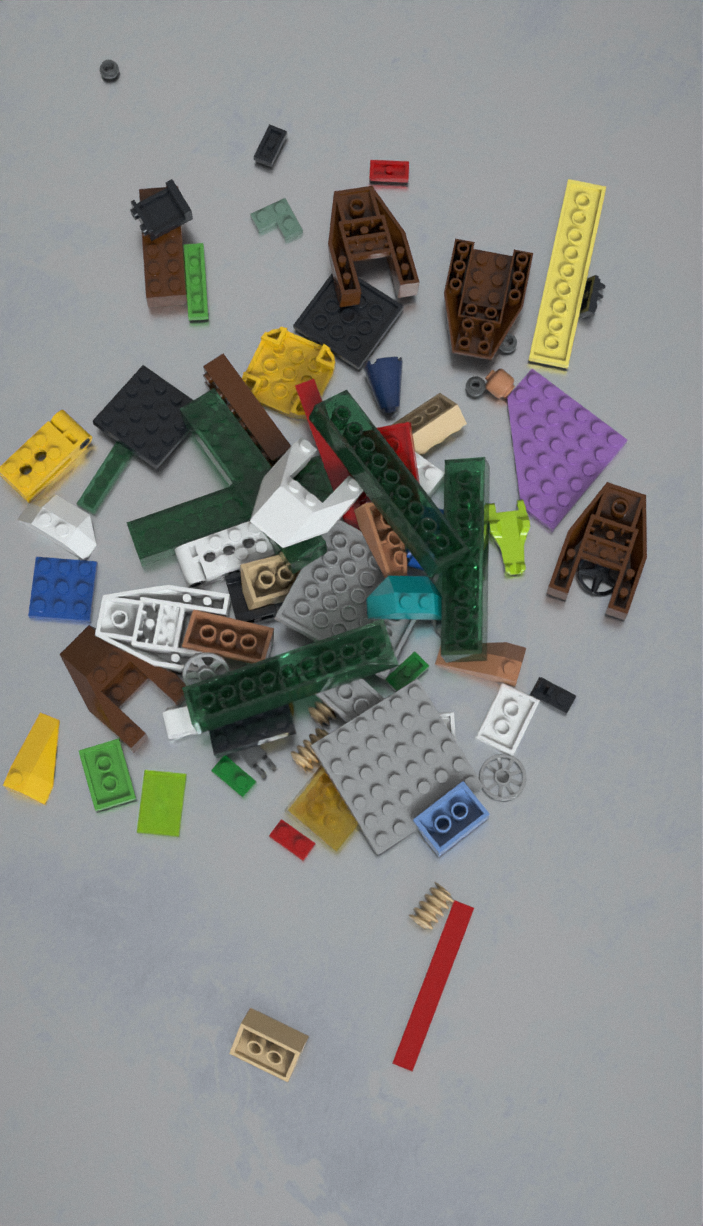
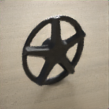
M581 559L578 566V578L582 586L588 592L595 595L612 593L616 583L609 575V571L612 569L595 563L593 568H582L585 560ZM581 574L592 576L594 581L591 589L584 583ZM602 581H606L613 586L608 591L597 592Z

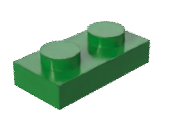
M414 651L385 679V682L396 692L420 677L429 668V665Z
M226 755L211 770L213 774L242 798L257 783L256 780Z

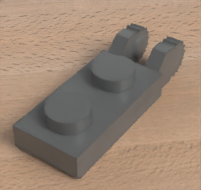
M260 745L237 752L251 769L253 768L263 779L267 775L257 763L263 759L270 769L274 770L276 768V765Z

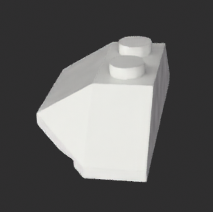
M52 495L29 503L18 518V521L82 560L87 561L97 546L90 515L58 495Z

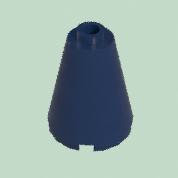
M384 357L376 359L374 364H371L370 361L363 363L364 372L378 407L381 411H384V414L394 413L396 408L400 407L402 357L399 359L398 357Z

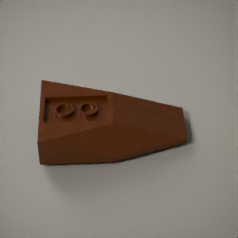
M455 239L444 290L452 353L492 360L523 308L533 253L514 249L513 256L477 250L474 249L475 242Z

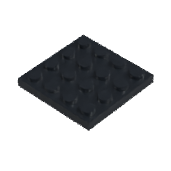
M331 274L294 323L293 328L317 344L327 345L334 355L359 370L403 311L404 305L358 277L361 288L360 303L358 305L340 307L335 291L333 274Z
M142 365L94 418L93 425L158 469L206 414L207 409Z
M278 658L267 660L264 666L254 664L230 672L227 685L222 690L211 695H201L205 707L212 749L216 758L297 734ZM226 673L220 675L226 679ZM213 680L208 683L206 692L219 688L222 683Z

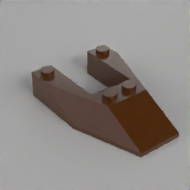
M373 186L334 191L328 250L339 306L346 307L360 303L361 288L353 262L380 257L387 258L397 297L417 295L420 282L406 233Z
M606 482L568 530L546 594L566 600L580 558L619 571L605 614L625 621L647 559L646 495Z
M88 625L60 653V656L89 712L135 753L148 739V736L121 710L132 696L149 681L172 704L180 707L192 692L170 669L153 666L95 636L96 628Z

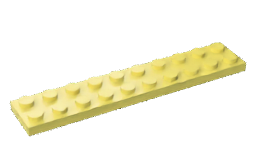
M571 179L567 181L528 361L568 369L606 186Z

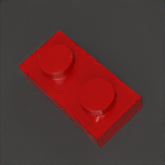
M370 160L369 181L408 183L409 161Z
M282 819L269 835V838L303 862L316 845L315 842Z

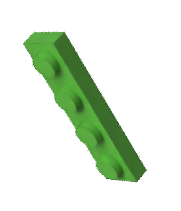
M184 244L189 321L209 319L204 244Z

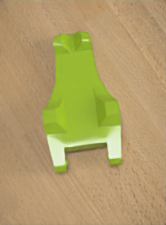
M523 499L516 501L517 510L496 513L495 503H488L489 534L501 551L505 573L508 575L522 574L526 570L524 544L530 529V520Z

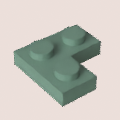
M286 198L250 214L259 233L276 225L285 241L303 233V229Z

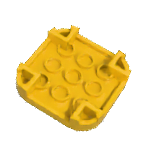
M280 327L269 332L265 331L261 336V342L246 372H243L242 379L262 406L290 418L304 419L307 417L295 385L315 379L322 398L334 375L336 368L335 357L327 345H319L289 332L285 327Z

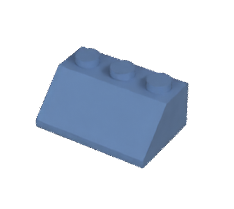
M462 781L414 818L413 822L436 855L440 857L486 821L490 814L465 782Z

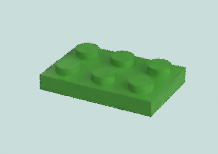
M119 738L79 750L96 812L137 799Z

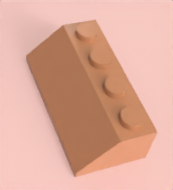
M193 610L182 647L264 666L269 658L274 641V628Z

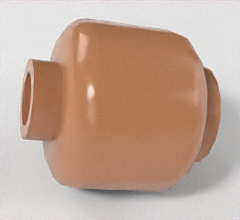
M502 368L496 372L492 369L485 377L487 380L485 388L496 398H506L515 387L513 385L514 378Z

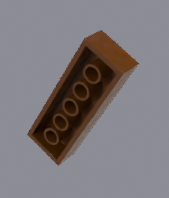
M166 187L139 189L140 202L164 190ZM182 225L153 241L150 240L148 235L144 236L142 233L145 290L148 308L187 305Z
M223 353L203 366L205 373L203 374L204 383L210 392H215L218 404L222 408L225 406L231 422L238 424L240 427L238 430L242 437L249 439L251 449L255 454H260L263 466L269 470L287 452L291 445Z

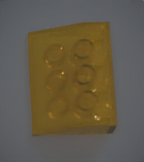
M322 765L284 810L334 851L341 847L358 826Z

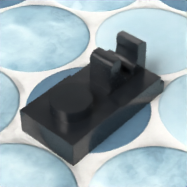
M597 275L587 278L579 317L582 319L593 315L597 309V300L603 298V295L598 290H603L606 286L600 282L601 279Z
M542 677L538 678L530 693V696L564 715H567L576 698V695Z

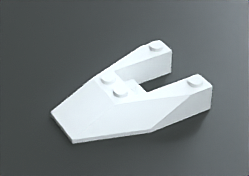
M302 437L287 450L262 479L250 518L251 523L282 548L327 533L353 506L365 490L357 480L348 476L322 503L315 495L302 487L293 478L307 465L317 451L309 441Z
M174 585L106 594L102 597L95 636L153 666L182 673L183 667L189 658L195 653H203L178 648L184 615H192L193 610L228 617L231 604L230 594ZM201 657L207 666L217 660L212 657ZM195 660L188 666L186 673L198 671L199 668ZM219 667L215 670L216 674H218Z

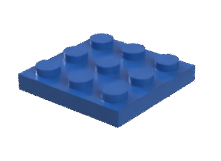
M36 557L28 613L29 618L91 623L98 567L97 561Z

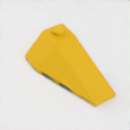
M40 712L3 783L6 790L46 805L54 786L60 720Z

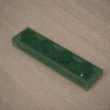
M116 441L76 503L77 506L95 516L134 453Z

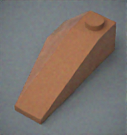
M400 495L366 503L355 509L354 512L359 528L384 577L386 578L388 575L407 576L406 534L404 533L406 514Z
M508 642L441 644L435 665L515 687L526 648Z

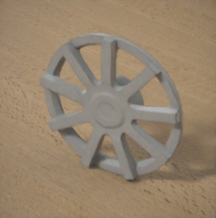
M497 754L488 758L483 763L479 772V780L484 786L482 788L484 793L497 801H507L516 798L523 791L527 777L524 766L517 758L508 754ZM502 757L511 759L506 768L502 767ZM496 758L499 766L498 770L489 764L490 761ZM515 761L521 769L510 772L509 769ZM485 767L490 769L494 775L484 776ZM523 774L522 782L512 779L514 775ZM483 780H494V783L486 788ZM513 783L521 787L514 793L509 784ZM496 785H499L498 796L489 792ZM504 786L511 794L510 796L502 797Z

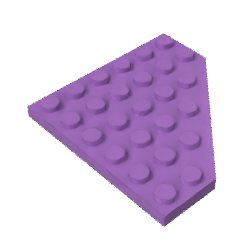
M531 369L507 397L519 500L523 499L527 513L553 532L628 440L534 369Z

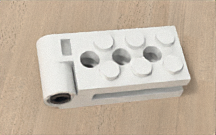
M250 521L183 544L174 550L187 587L193 589L224 580L228 573L240 570L241 564L275 556L269 537ZM247 544L254 545L251 548H245V545ZM229 550L234 551L232 555L225 554ZM209 557L215 558L212 562L206 561Z

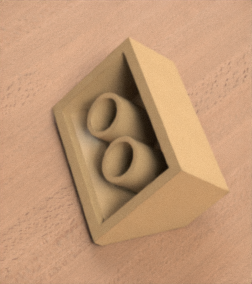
M439 393L392 425L411 422L415 452L423 455L434 445L443 442L452 433L458 432L467 423L458 404Z
M299 550L240 565L242 591L249 611L284 602L304 566Z
M250 1008L241 1022L229 1054L288 1082L309 1036Z

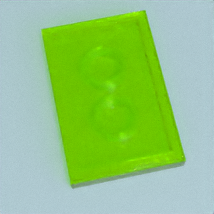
M144 770L137 826L138 834L180 837L187 774Z

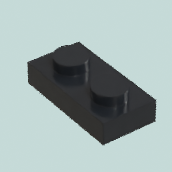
M269 124L253 156L254 160L272 167L287 137V131Z

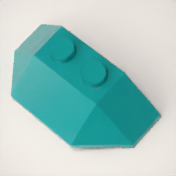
M388 575L366 598L367 619H447L445 598L428 576Z

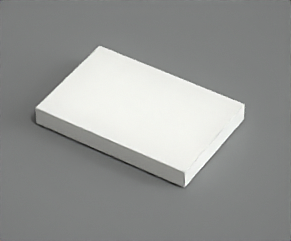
M501 683L475 739L505 754L514 756L540 700L505 683Z

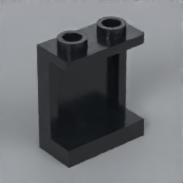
M173 179L165 182L166 188L141 202L136 204L135 200L130 201L132 206L130 212L134 220L138 219L141 225L139 227L143 235H148L151 241L193 220L192 210Z
M235 570L225 576L236 620L258 623L275 618L277 615L275 604L249 611L242 591L240 570Z

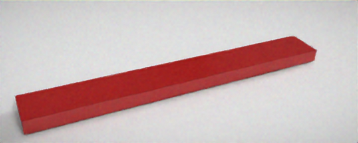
M311 379L295 385L334 492L350 475L315 379ZM357 499L353 506L343 515L345 523L361 531L354 512L355 509L361 506Z
M454 900L392 1064L413 1072L474 907Z

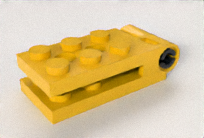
M60 410L52 417L50 422H46L0 466V476L29 504L87 449L93 437L65 410ZM46 457L44 460L39 461L40 458Z

